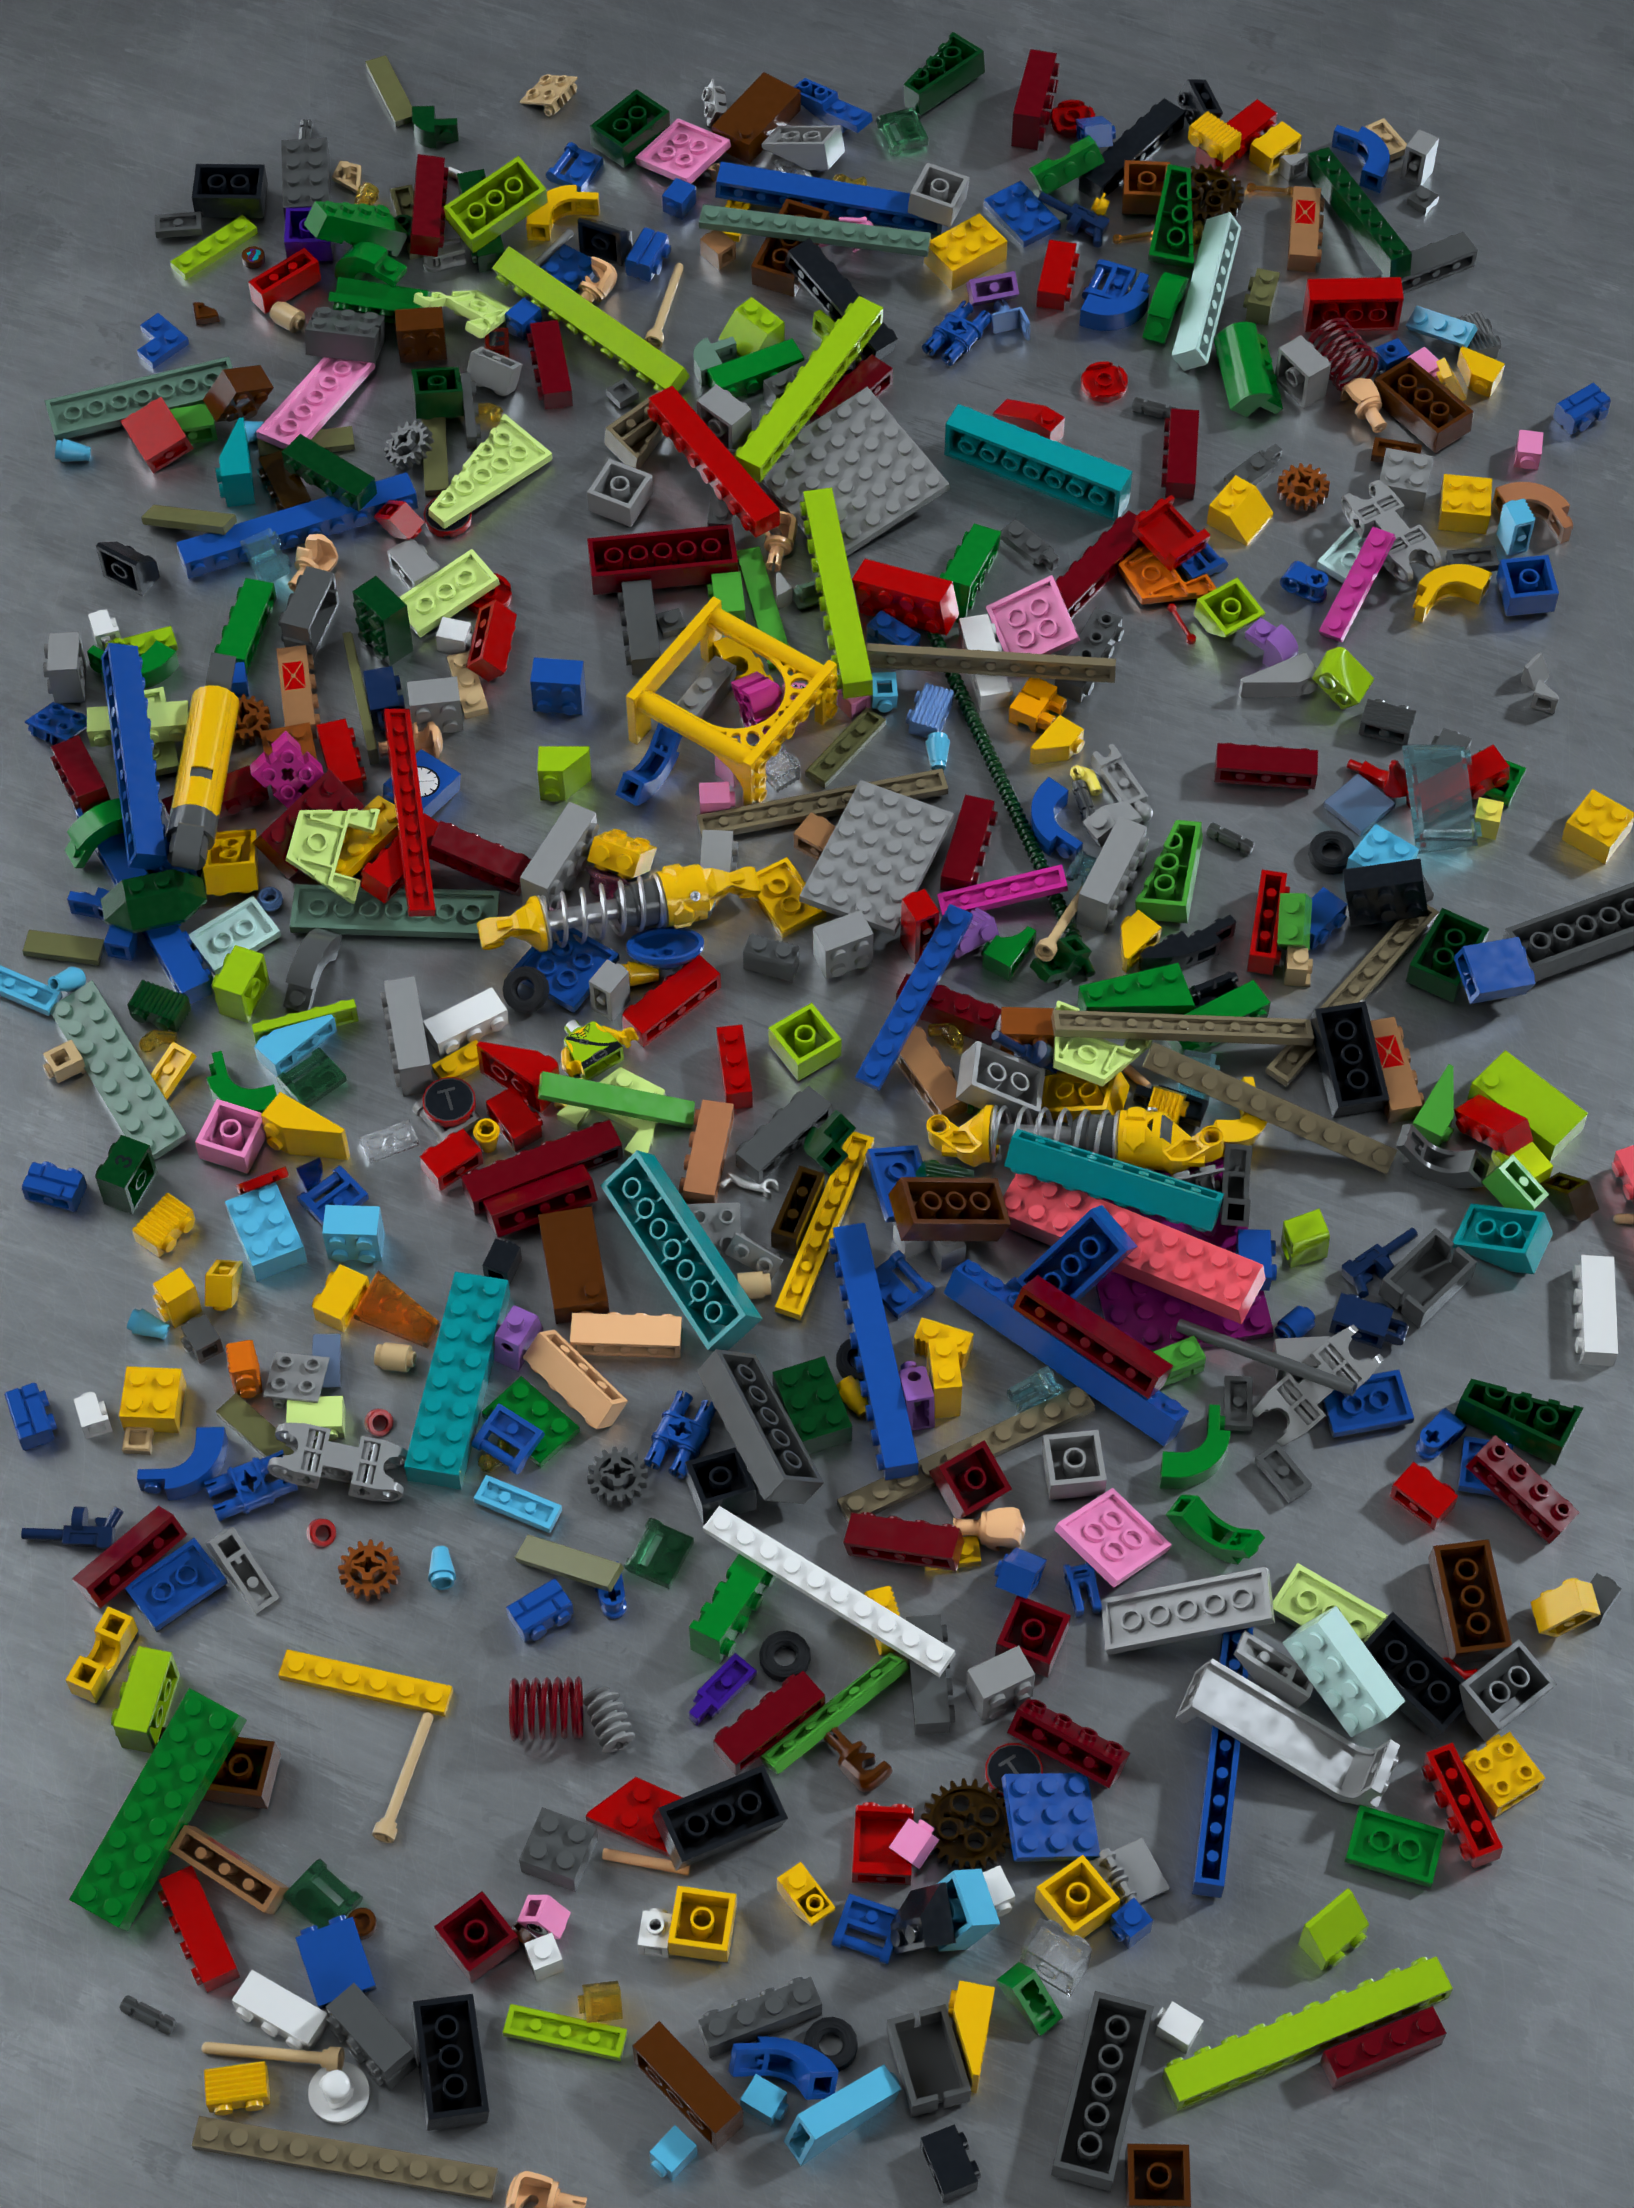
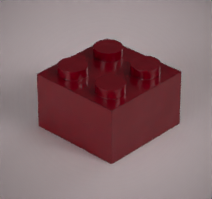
M985 1440L929 1470L930 1475L956 1519L971 1514L1012 1490Z
M1017 1595L996 1642L995 1656L1019 1646L1034 1673L1048 1678L1068 1633L1071 1615Z
M483 1891L434 1926L436 1938L471 1984L520 1948L517 1934Z

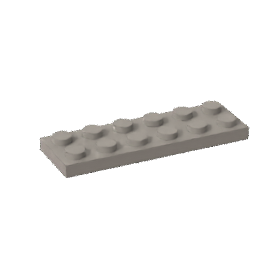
M1267 1567L1101 1599L1105 1651L1108 1655L1275 1623L1270 1574Z

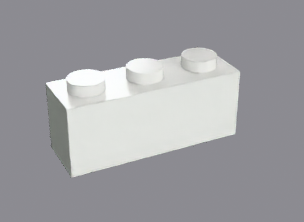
M492 987L423 1021L425 1036L440 1058L447 1054L450 1055L474 1040L479 1041L483 1036L493 1031L497 1032L509 1024L507 1009Z
M251 1970L232 1999L237 2016L247 2022H251L253 2019L261 2024L260 2028L270 2036L276 2037L278 2034L287 2039L286 2044L295 2050L313 2051L329 2026L327 2018H329L328 2013L254 1970Z

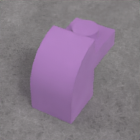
M1260 617L1245 632V639L1264 650L1262 663L1268 667L1298 655L1296 639L1282 624L1276 628Z

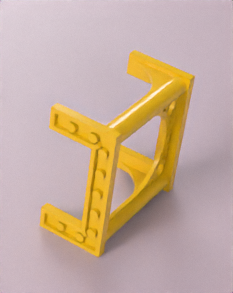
M713 596L626 695L629 741L638 745L652 729V718L718 757L740 782L743 788L744 806L761 803L767 795V761L772 756L774 757L778 754L783 742L793 736L799 723L806 721L810 710L814 707V721L822 726L829 718L832 719L838 710L837 664L831 660H828L824 665L724 611L721 600ZM723 635L773 663L780 671L785 683V695L777 711L765 721L746 728H723L710 724L655 692L699 642L701 659L710 662L713 658V642L722 639ZM792 671L794 674L790 676L788 672ZM796 681H806L808 683L802 689H796L791 686ZM793 695H796L797 697H795L794 701L790 699ZM766 728H769L767 733L764 735L762 731ZM749 734H755L759 737L760 741L756 746L748 744L746 738ZM734 736H740V743L738 742V739H737V738H733V737H734Z

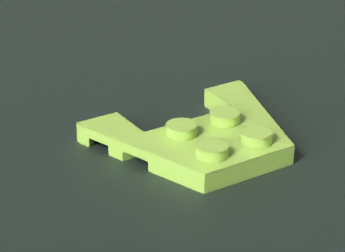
M478 290L452 291L451 296L441 292H432V295L424 297L421 292L415 293L413 300L414 303L423 308L446 306L453 310L455 315L470 319V321H466L465 330L480 339L505 322V313L511 309Z
M348 809V811L299 810L285 861L343 899L355 904L361 880L338 874L335 870L347 827L374 833L380 809Z
M1059 1000L1055 1007V1010L1080 1011L1079 1008ZM1054 1037L1053 1068L1103 1087L1151 1046L1153 1040L1126 1039L1124 1045L1120 1046L1102 1038Z
M619 1067L599 1082L665 1095L663 1088L622 1067ZM567 1105L557 1113V1120L578 1130L592 1109ZM594 1110L636 1132L624 1149L626 1156L630 1157L637 1150L649 1153L658 1122Z

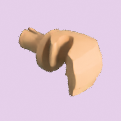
M592 256L591 267L594 274L600 280L594 283L588 276H585V281L579 284V289L582 292L580 296L591 303L593 301L602 302L615 286L617 272L608 262Z
M1355 378L1344 385L1340 396L1341 401L1353 399L1359 404L1355 409L1358 419H1367L1374 433L1382 432L1386 428L1387 423L1379 412L1382 408V402L1371 379Z
M780 511V525L770 530V532H766L764 548L769 552L765 566L769 571H772L773 563H775L774 572L780 571L783 556L790 554L793 550L798 521L791 513Z
M311 534L306 538L305 548L297 547L296 561L294 563L297 572L291 581L288 582L289 588L293 592L296 589L297 579L299 575H303L306 566L330 572L337 564L338 553L336 548L325 535Z
M430 721L423 731L418 732L417 722H414L412 730L415 754L422 749L439 759L443 749V738L438 726H436L434 721ZM387 741L378 742L380 757L389 756Z
M1004 1507L991 1511H982L979 1519L953 1518V1525L960 1528L963 1536H978L981 1545H986V1547L995 1551H999L1000 1546L1009 1549L1019 1548L1021 1541L1025 1537V1524L1018 1508Z
M524 2171L515 2176L510 2183L505 2208H523L529 2202L537 2204L534 2208H585L587 2197L563 2193L559 2188V2182L554 2181L553 2178Z

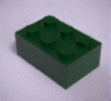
M636 89L590 125L591 146L624 168L670 126V112Z
M374 576L353 590V607L356 610L357 617L355 621L358 625L360 641L364 645H369L379 660H384L389 666H392L413 651L407 605L377 576Z
M1442 908L1409 965L1406 982L1453 1003L1463 986L1454 956L1463 946L1485 943L1489 928Z
M825 1356L772 1372L773 1388L808 1454L852 1441V1424Z

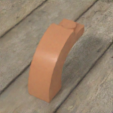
M1514 482L1496 487L1493 505L1500 516L1502 514V505L1511 500L1525 499L1532 514L1548 524L1560 544L1569 541L1573 529V522L1567 516L1570 504L1558 492L1544 485L1532 482Z

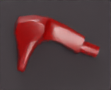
M1350 759L1347 763L1348 769L1359 773L1372 785L1382 789L1385 795L1392 798L1405 797L1406 791L1414 787L1416 777L1404 769L1396 760L1390 762L1389 771L1379 769L1367 761H1364L1362 764Z

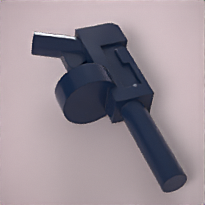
M1044 192L1040 193L1039 201L1067 215L1066 220L1069 222L1065 232L1075 236L1081 227L1085 229L1086 234L1093 237L1094 247L1099 248L1102 246V236L1108 229L1109 218L1103 215L1098 216L1077 203H1074L1071 207Z
M998 1030L992 1033V1040L1014 1052L1015 1057L1028 1061L1039 1068H1044L1045 1076L1055 1075L1057 1071L1063 1072L1053 1068L1054 1049L1048 1043L1037 1041L1032 1046L1030 1044L1021 1045Z
M1410 1228L1384 1247L1377 1243L1355 1258L1354 1261L1348 1260L1342 1264V1277L1355 1286L1360 1298L1367 1297L1369 1292L1366 1284L1373 1280L1372 1274L1375 1273L1382 1280L1395 1267L1389 1256L1418 1237L1417 1231L1414 1228Z
M75 1506L72 1511L71 1525H64L63 1529L22 1528L21 1538L62 1540V1544L65 1546L97 1547L99 1550H106L114 1543L115 1526L124 1511L114 1506L107 1518H95L97 1526H88L87 1507Z

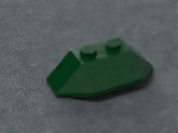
M171 869L121 880L100 901L105 924L114 925L131 933H138L186 922L197 912L201 905L203 906L207 903V897L201 877Z

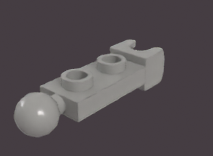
M1114 744L1109 745L1110 752L1108 757H1103L1099 752L1094 751L1091 756V765L1098 776L1103 778L1119 802L1128 801L1143 818L1141 822H1148L1153 816L1151 806L1145 803L1147 802L1148 795L1123 761L1122 755Z

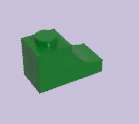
M1027 926L1022 932L1011 937L996 935L991 943L987 942L981 951V956H983L982 967L1009 981L1035 946L1036 930Z
M1018 1962L996 1980L1009 2003L1023 2015L1033 2031L1039 2036L1063 2018L1034 1969Z

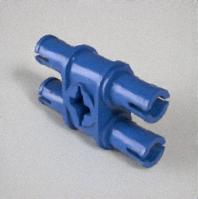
M964 300L953 312L947 313L944 320L938 326L933 328L932 336L923 343L922 350L925 354H928L931 350L929 356H933L943 344L949 346L941 355V359L945 364L948 363L949 366H952L962 354H967L970 351V347L982 338L983 330L992 322V315L982 310L972 322L966 320L974 309L969 302L966 304Z
M682 1390L676 1392L669 1410L662 1413V1420L656 1432L652 1433L651 1436L653 1443L644 1458L647 1467L651 1468L653 1463V1469L658 1470L667 1450L671 1449L678 1452L668 1470L674 1477L679 1473L678 1479H684L686 1476L685 1462L699 1457V1450L705 1438L710 1434L709 1425L717 1412L712 1401L707 1406L709 1400H702L694 1419L691 1420L684 1417L693 1397L685 1392L683 1397Z
M283 1450L262 1459L253 1457V1460L234 1468L229 1467L225 1474L204 1481L210 1498L233 1488L238 1491L236 1497L213 1505L219 1522L241 1512L248 1515L250 1514L249 1511L269 1503L272 1505L273 1502H276V1498L298 1490L296 1484L281 1479L270 1483L264 1481L266 1475L270 1474L267 1469L269 1460L273 1457L283 1458V1455H285ZM248 1480H251L254 1485L253 1492L249 1489Z

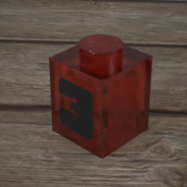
M495 328L485 336V348L510 358L508 328Z

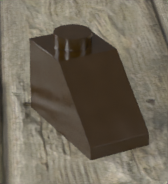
M1559 1172L1540 1183L1548 1192L1547 1198L1565 1218L1582 1222L1589 1219L1592 1213L1599 1210L1591 1184L1587 1180Z

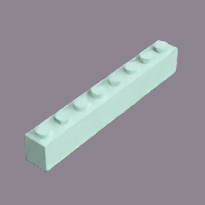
M1230 212L1206 219L1179 330L1172 351L1174 361L1179 364L1183 371L1207 365L1241 231V226Z

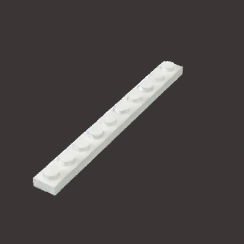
M721 1506L716 1509L704 1525V1533L939 1678L954 1658V1649Z

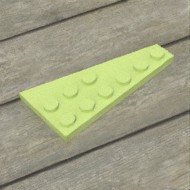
M504 414L496 428L493 427L489 432V437L486 441L481 443L465 462L462 471L453 477L450 486L443 490L428 508V516L442 528H447L552 461V453Z

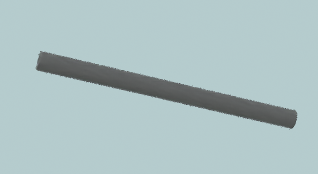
M1180 1319L1177 1324L1176 1331L1190 1337L1195 1336L1198 1340L1344 1394L1353 1396L1356 1392L1357 1383L1184 1319Z

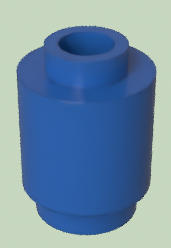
M1296 1306L1278 1321V1326L1274 1329L1279 1339L1303 1337L1315 1327V1315L1308 1307Z

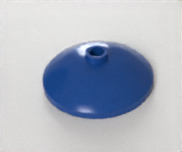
M652 928L629 938L626 948L628 955L635 961L652 968L669 970L682 966L698 957L704 950V939L699 933L686 928Z

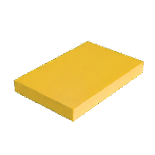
M788 857L756 872L761 893L753 898L781 938L826 917V911L799 902V896L806 883Z

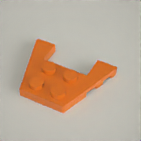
M1146 546L1139 547L1118 564L1119 573L1141 605L1196 599L1217 589L1207 574L1184 582L1175 569L1170 572Z

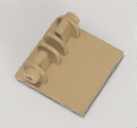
M544 75L532 89L526 92V95L519 102L520 104L543 105L545 108L544 113L547 116H554L561 109L560 107H563L576 94L577 85L574 82L578 78L566 75Z

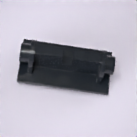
M1228 971L1224 975L1199 985L1191 986L1189 991L1195 1004L1194 1009L1238 988L1236 982L1239 979L1236 972L1231 973Z

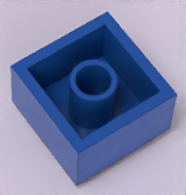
M1549 555L1500 560L1496 580L1506 616L1555 611L1559 591Z
M534 657L530 679L533 711L583 715L586 694L584 661Z

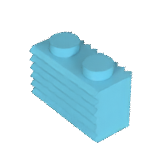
M1525 499L1511 500L1502 505V514L1496 533L1508 556L1528 550L1536 519L1533 517L1532 511L1529 510L1530 507Z

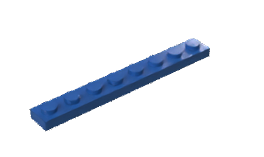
M949 904L855 1076L857 1082L880 1091L973 920L972 913Z

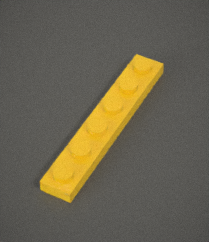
M289 1649L286 1650L278 1674L280 1680L417 1711L429 1712L444 1717L446 1716L453 1693V1688L449 1685Z

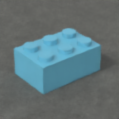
M276 1182L225 1201L230 1221L256 1281L307 1263L303 1243Z

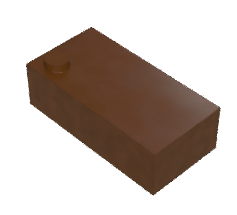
M763 72L712 125L713 133L730 139L731 147L725 153L750 164L764 150L762 143L778 126H786L800 112L801 90Z
M787 198L778 213L829 220V211ZM766 237L751 265L752 284L795 297L801 283L784 263L788 251L804 241Z
M1411 357L1374 379V384L1381 397L1382 408L1434 453L1471 431L1474 411Z
M901 1177L888 1194L901 1241H998L1011 1225L998 1178Z
M592 1206L538 1215L556 1324L571 1322L572 1313H580L582 1311H590L594 1314L609 1313L608 1296Z
M1489 1539L1433 1546L1428 1559L1449 1658L1456 1664L1494 1659L1511 1646L1512 1641Z
M162 1727L159 1740L167 1727ZM237 1737L202 1801L268 1809L281 1757L275 1741Z
M660 2021L632 2045L635 2065L716 2151L744 2126L743 2108Z

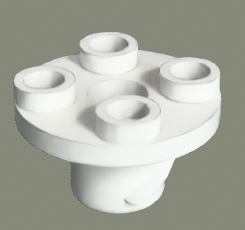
M344 2062L342 2071H327L326 2068L319 2069L313 2076L308 2089L309 2102L315 2114L326 2122L345 2125L359 2116L365 2109L370 2095L369 2083L365 2074L357 2066L348 2062Z

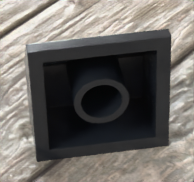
M579 218L577 221L579 251L587 256L597 257L606 262L622 266L633 247L632 231L591 218Z
M117 541L99 542L96 545L103 577L141 596L160 577L157 562L151 556H145L131 546H125Z
M946 1882L910 1891L890 1924V1938L895 1954L927 1950L956 1943Z

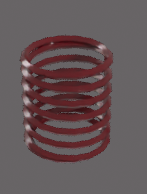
M1333 318L1318 326L1309 337L1308 342L1314 344L1316 339L1331 327L1337 325L1345 326L1328 333L1315 347L1318 351L1328 338L1344 331L1342 335L1331 340L1320 352L1322 356L1327 355L1326 358L1329 362L1332 361L1329 380L1341 392L1344 385L1355 378H1360L1367 371L1373 358V367L1365 377V379H1370L1377 369L1379 360L1378 355L1362 340V337L1352 328L1348 320L1345 318ZM1353 343L1351 347L1346 349L1348 344ZM1358 349V350L1356 351V353H1354V354H1352V355L1350 356V354L1353 352V350ZM1366 356H1369L1366 365L1358 375L1343 384L1339 383V381L1348 378L1356 372ZM1360 359V361L1352 370L1343 375V373L1348 367H1350L1354 362ZM1338 366L1334 372H1331L1332 368Z
M569 1676L565 1679L564 1688L562 1680L556 1677L553 1689L551 1680L548 1677L543 1680L542 1688L537 1677L532 1680L531 1687L527 1678L521 1681L520 1687L518 1680L515 1678L510 1680L509 1725L510 1736L513 1741L517 1738L520 1741L524 1739L525 1692L528 1731L531 1741L535 1738L536 1693L539 1735L542 1741L545 1739L547 1694L550 1737L553 1740L556 1738L558 1696L561 1737L564 1740L567 1738L569 1697L572 1737L575 1740L577 1738L580 1740L583 1737L582 1679L579 1676L575 1679V1688L573 1680Z

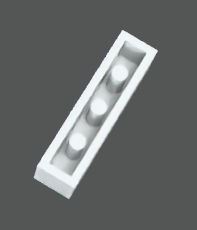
M988 614L959 618L958 635L962 649L1002 652L1000 642L995 640L997 636L995 624L990 623ZM970 674L980 711L1009 706L1010 696H1013V685L1011 681H1007L1006 676Z
M1581 1255L1578 1265L1573 1267V1281H1577L1578 1289L1574 1290V1305H1578L1574 1327L1579 1329V1337L1576 1338L1575 1352L1580 1354V1364L1614 1366L1618 1355L1614 1257Z

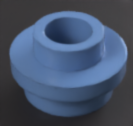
M269 886L259 892L257 901L265 911H274L282 905L283 897L279 890Z

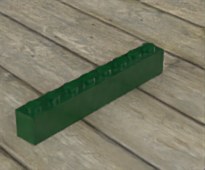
M1327 147L1308 153L1307 176L1316 188H1321L1323 197L1384 276L1401 278L1410 276L1411 251L1330 148Z

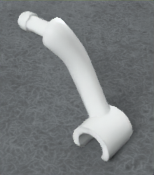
M727 1173V1178L719 1184L721 1188H725L732 1181L741 1188L762 1192L763 1196L767 1199L771 1198L769 1188H773L777 1192L779 1191L778 1182L774 1179H767L761 1185L747 1181L734 1173Z

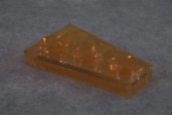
M379 1270L353 1314L355 1320L427 1349L440 1327L439 1321Z

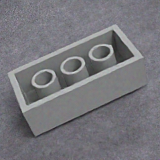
M572 802L567 804L520 876L523 906L529 897L544 895L549 911L558 910L561 907L560 892L563 891L566 894L567 890L571 891L574 887L576 876L580 871L583 872L587 866L592 841L598 835L599 829L595 812Z
M1118 816L1079 893L1077 923L1105 933L1109 924H1114L1118 914L1116 909L1118 905L1124 904L1128 894L1126 889L1128 885L1133 886L1137 877L1136 869L1138 866L1142 867L1146 860L1147 852L1145 850L1149 842V838L1146 837L1147 826Z
M415 976L384 981L385 992H380L396 1087H402L403 1097L423 1094L426 1088L433 1083Z

